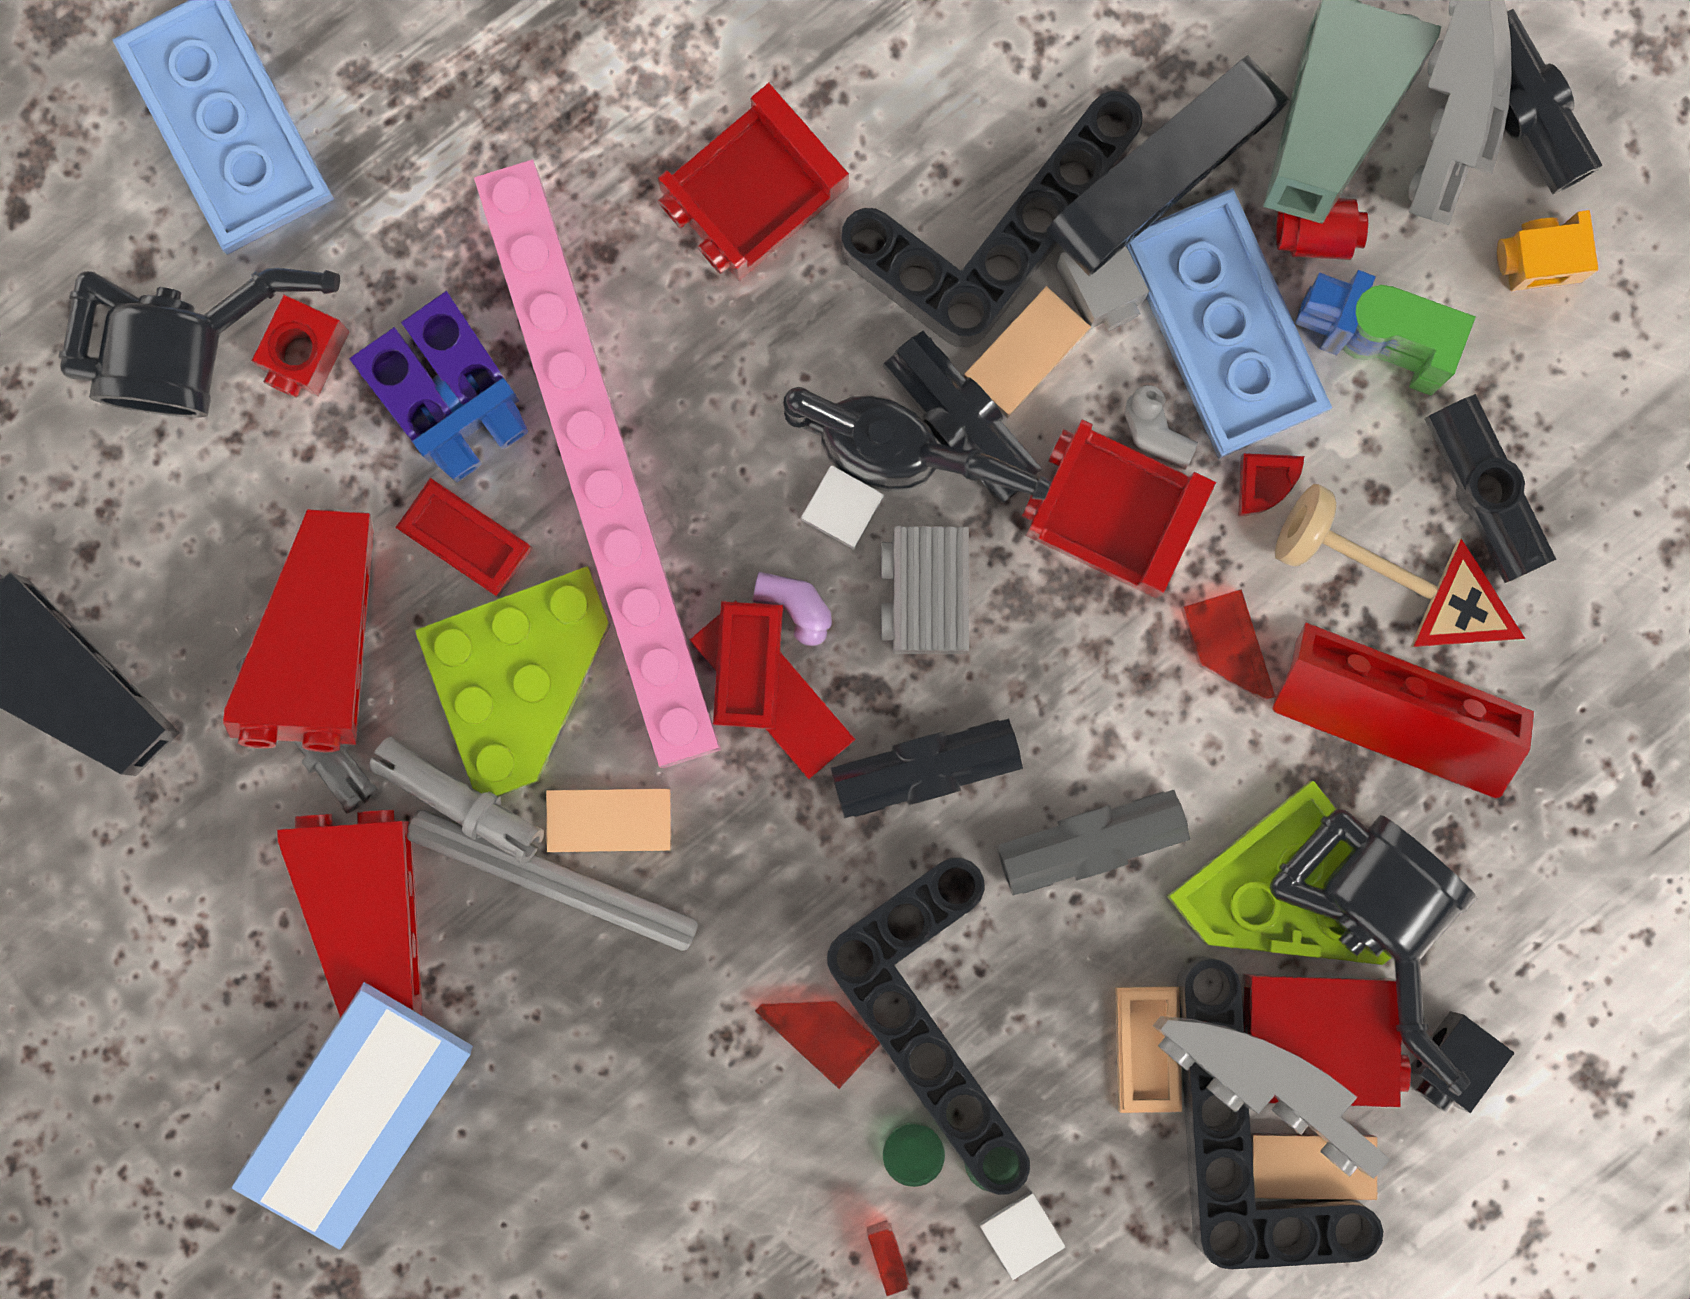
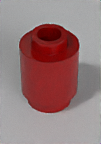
M1339 198L1323 224L1278 211L1276 247L1277 250L1290 251L1292 257L1351 260L1355 248H1365L1368 236V213L1359 212L1356 199Z

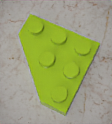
M588 566L415 630L471 786L481 794L488 793L489 791L499 797L539 782L549 760L548 757L570 715L585 682L584 679L611 626Z
M1314 781L1306 783L1167 895L1168 899L1206 945L1384 965L1391 959L1384 952L1379 957H1376L1365 948L1358 956L1354 955L1338 940L1345 931L1334 919L1277 900L1270 892V882L1280 871L1279 866L1282 863L1286 864L1322 824L1320 820L1324 816L1328 817L1334 810H1337ZM1340 841L1305 882L1323 889L1326 879L1349 855L1353 848L1345 841Z

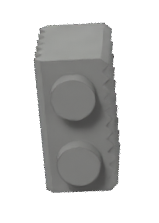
M895 527L893 542H882L881 578L893 579V603H882L881 640H893V654H967L969 651V527Z

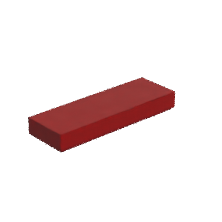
M720 614L689 639L715 671L717 670ZM780 652L775 729L766 730L808 780H810L856 739Z

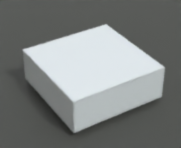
M831 465L803 513L801 521L854 550L883 500L884 494Z
M1032 1191L979 1223L1012 1280L1065 1248L1064 1243Z

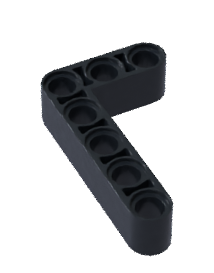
M1109 91L1096 98L962 270L946 260L889 215L876 208H862L854 211L847 217L842 226L841 253L844 262L851 270L947 343L955 347L965 348L978 344L985 338L1058 244L1047 231L1035 232L1029 229L1024 223L1022 215L1027 210L1041 208L1048 211L1053 220H1055L1075 199L1122 161L1131 150L1142 126L1143 113L1139 103L1131 95L1123 91ZM1107 114L1116 115L1125 122L1128 131L1125 135L1110 137L1099 129L1097 119ZM1070 161L1080 162L1088 168L1091 180L1081 185L1069 183L1061 175L1060 167ZM871 229L880 233L884 238L885 245L876 253L864 254L852 245L851 240L857 232ZM1005 255L1016 263L1018 274L1009 280H998L988 273L985 262L993 256ZM921 266L930 272L933 283L925 290L912 291L902 284L899 276L907 267ZM960 302L970 303L979 310L981 322L971 328H960L950 320L948 310L954 304Z
M949 858L936 865L841 933L830 945L827 953V965L836 982L978 1183L991 1193L1008 1195L1019 1190L1027 1181L1030 1173V1159L1013 1131L895 967V964L971 911L982 899L985 884L980 869L972 861L964 858ZM961 869L971 876L974 883V891L967 902L952 904L941 897L938 890V882L945 871ZM901 904L915 906L924 918L922 932L917 938L910 941H902L895 938L888 928L890 912ZM851 940L865 942L873 953L874 962L871 969L859 977L845 974L838 964L837 955L840 948ZM885 992H898L909 1003L910 1012L908 1018L897 1027L881 1025L873 1013L875 1000ZM923 1043L938 1045L945 1053L946 1063L944 1069L939 1075L932 1078L918 1076L912 1071L909 1058L912 1051ZM959 1095L975 1097L982 1106L980 1120L969 1129L954 1127L948 1122L946 1117L948 1104ZM996 1147L1012 1149L1018 1157L1016 1172L1006 1180H994L986 1175L983 1170L985 1156Z
M1203 956L1191 959L1183 965L1178 974L1176 985L1179 987L1180 1018L1222 1025L1244 1033L1241 984L1238 974L1232 966L1222 960ZM1214 968L1222 977V992L1214 1001L1200 1002L1193 990L1194 980L1201 971ZM1195 1062L1188 1071L1182 1067L1192 1230L1195 1244L1211 1263L1220 1268L1231 1270L1360 1262L1369 1259L1377 1253L1383 1241L1384 1231L1381 1221L1372 1210L1356 1200L1294 1199L1255 1202L1249 1108L1243 1104L1237 1112L1231 1109V1114L1225 1123L1216 1127L1207 1126L1202 1118V1106L1208 1098L1214 1095L1206 1088L1214 1078ZM1222 1157L1231 1158L1236 1169L1232 1182L1225 1188H1210L1206 1181V1170L1210 1163ZM1359 1214L1363 1222L1361 1235L1353 1243L1340 1244L1335 1234L1339 1220L1345 1215ZM1289 1217L1298 1218L1301 1225V1235L1298 1241L1290 1247H1276L1273 1241V1230L1277 1223ZM1225 1221L1236 1222L1240 1230L1239 1240L1236 1245L1230 1250L1223 1252L1212 1249L1210 1236L1214 1227Z

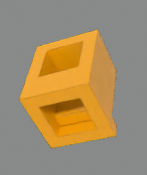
M1590 210L1578 211L1561 226H1559L1558 218L1554 217L1525 222L1521 224L1522 231H1518L1513 237L1499 239L1497 243L1498 267L1502 275H1508L1510 291L1582 283L1599 270Z

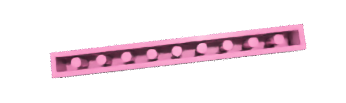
M532 159L474 177L658 765L664 769L721 751L535 163Z

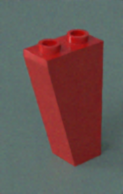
M307 509L224 709L223 724L230 738H238V744L249 748L269 749L276 747L277 740L302 742L304 749L316 752H336L340 750V744L356 745L374 537L370 513Z
M394 810L357 812V824L333 826L332 814L295 816L294 829L277 830L278 844L340 1018L364 982L423 1016L413 842L409 841L406 837L410 822L395 821Z

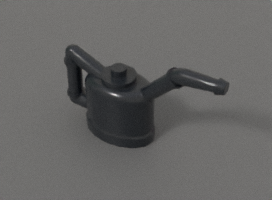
M268 268L260 273L255 271L251 274L252 278L203 315L194 312L195 308L193 305L181 301L182 293L178 290L158 287L156 295H142L138 298L95 272H81L75 280L74 291H71L69 299L72 302L63 350L59 351L58 356L61 359L60 369L67 378L92 381L89 398L102 404L167 416L208 417L211 403L210 389L220 334L265 299H272L276 296L275 292L322 291L323 294L337 292L340 287V275L325 270L324 273L285 268ZM102 304L110 310L105 319L99 358L88 356L96 306Z
M802 387L792 388L784 396V416L787 423L794 428H802L822 436L821 444L829 461L837 469L871 488L887 492L909 491L926 484L936 469L962 474L966 479L974 481L981 479L1032 495L1033 499L1045 500L1052 483L1042 475L1037 477L997 458L986 455L983 450L975 448L964 450L937 444L931 428L915 412L895 401L875 396H857L834 403Z
M1344 809L1334 810L1328 817L1324 816L1320 820L1322 824L1286 864L1282 863L1279 866L1280 871L1270 882V892L1277 900L1334 919L1345 931L1338 940L1354 955L1358 956L1365 948L1376 957H1379L1384 952L1394 959L1399 1025H1396V1031H1400L1402 1042L1407 1049L1447 1084L1449 1091L1459 1096L1470 1085L1471 1081L1465 1071L1461 1072L1425 1031L1428 1030V1024H1425L1420 959L1461 913H1465L1478 898L1468 885L1449 867L1387 817L1380 815L1367 828ZM1340 841H1345L1353 848L1349 855L1326 879L1323 889L1305 882Z

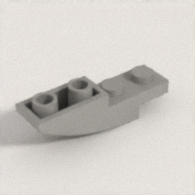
M1450 0L1448 11L1452 18L1444 40H1439L1434 46L1428 62V74L1431 76L1428 87L1448 95L1449 98L1446 107L1441 106L1433 118L1429 133L1430 141L1433 144L1425 166L1421 165L1416 170L1410 184L1409 199L1412 201L1409 213L1449 225L1469 167L1493 173L1508 113L1512 74L1511 38L1504 0Z
M1160 1016L1154 1023L1153 1027L1165 1036L1158 1047L1187 1071L1194 1062L1197 1063L1214 1078L1206 1088L1234 1112H1237L1244 1104L1259 1114L1274 1096L1278 1102L1271 1110L1300 1135L1309 1126L1327 1143L1320 1152L1349 1177L1358 1168L1361 1172L1374 1179L1389 1162L1390 1159L1341 1117L1357 1097L1328 1074L1300 1057L1260 1038L1222 1025L1194 1019Z

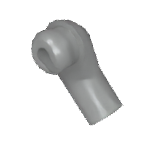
M1151 385L1137 388L1135 393L1128 398L1125 409V416L1134 444L1140 450L1186 470L1198 442L1168 428L1162 407L1166 399L1160 389Z

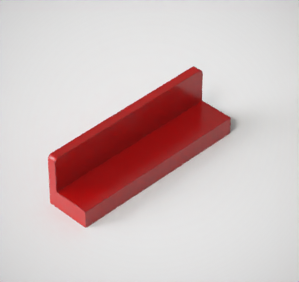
M1306 622L1296 639L1291 668L1274 699L1272 707L1273 711L1277 714L1492 798H1500L1531 749L1534 711Z

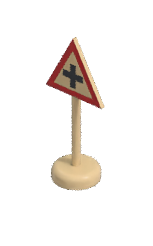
M1313 484L1307 488L1297 500L1282 526L1275 547V559L1287 565L1296 567L1304 564L1317 552L1321 544H1324L1430 599L1429 606L1410 648L1526 639L1461 538L1457 540L1441 579L1436 586L1331 531L1330 528L1337 507L1336 498L1333 492L1319 484Z

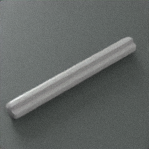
M417 810L408 826L406 837L411 842L678 950H687L697 931L698 923L693 918L537 855H533L527 863L521 864L516 861V858L485 839L473 840L462 833V825L428 811Z

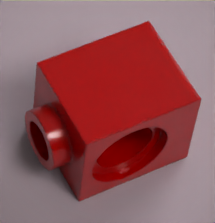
M283 294L251 361L267 373L263 382L274 389L294 398L298 397L301 389L319 397L350 331L339 319ZM299 338L311 339L312 352L310 357L302 364L288 365L285 360V352L289 344Z

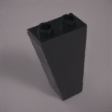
M9 572L5 577L0 575V708L121 775L137 776L180 732L28 578Z

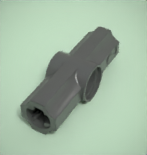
M1175 790L1146 796L1111 809L1110 805L1074 815L1057 821L1059 826L996 846L1011 894L1014 896L1050 886L1055 882L1074 876L1076 880H1081L1129 864L1128 859L1188 841L1190 836L1182 805Z

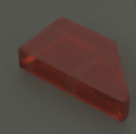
M1242 589L1181 608L1199 667L1263 701L1276 697Z

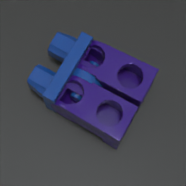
M445 291L401 322L438 374L437 376L431 378L395 327L354 354L349 360L411 439L421 455L429 463L435 461L457 483L482 465L465 440L471 434L485 425L503 450L521 439L529 431L519 409L515 405L520 400L448 292Z

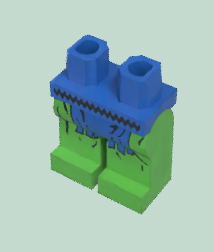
M1360 270L1356 272L1349 283L1319 272L1313 285L1308 288L1295 324L1325 335L1320 350L1337 356L1343 349L1346 354L1354 359L1369 360L1379 358L1413 371L1414 374L1409 388L1430 396L1455 374L1476 316L1393 286L1378 285L1372 287L1376 276Z

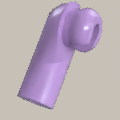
M758 572L753 602L783 605V608L787 609L796 624L794 637L800 643L809 646L822 643L827 636L826 630L832 625L830 610L814 586L803 580Z

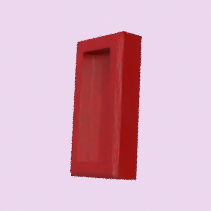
M429 478L395 527L498 598L533 549L528 543L432 478Z
M721 601L713 715L714 726L775 729L783 605Z

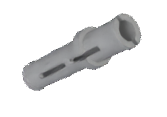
M392 737L386 738L374 752L378 756L383 757V759L379 761L376 758H371L369 764L371 772L381 775L462 825V833L473 840L483 838L516 858V861L521 864L527 863L539 847L531 844L533 840L538 843L542 842L544 830L533 826L502 807L501 798L489 791L488 793H479L399 744Z

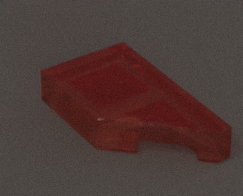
M836 1000L761 1003L755 1009L757 1014L838 1089L844 1085L880 1045L877 1038Z

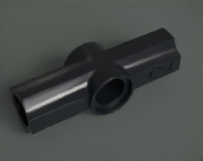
M1511 9L1507 11L1511 38L1512 74L1509 107L1504 130L1511 138L1522 140L1551 193L1555 194L1579 183L1598 171L1603 165L1572 112L1575 107L1574 97L1566 78L1555 65L1551 63L1545 65L1515 10Z
M924 330L911 337L884 362V369L924 414L921 416L922 420L931 428L934 437L941 445L964 450L973 448L983 450L986 455L997 458L1035 476L1042 471L1040 465L1001 421L1003 420V415L990 396L972 378L967 377L965 379ZM981 480L991 495L1001 505L1019 492Z
M1476 394L1463 398L1427 416L1424 420L1457 485L1456 497L1458 504L1466 514L1473 518L1504 583L1510 582L1556 560L1524 494L1525 480L1523 473L1515 463L1507 459ZM1481 474L1491 475L1501 484L1502 497L1498 504L1490 503L1480 495L1478 480Z
M1010 719L995 720L950 735H946L945 731L893 745L892 751L831 767L844 819L885 809V807L906 801L909 806L961 791L960 786L1023 769L1019 746Z

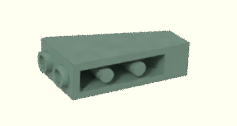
M1359 0L1320 1L1308 29L1263 207L1323 224L1421 72L1440 36L1442 26L1421 21L1414 15L1397 14L1366 5Z

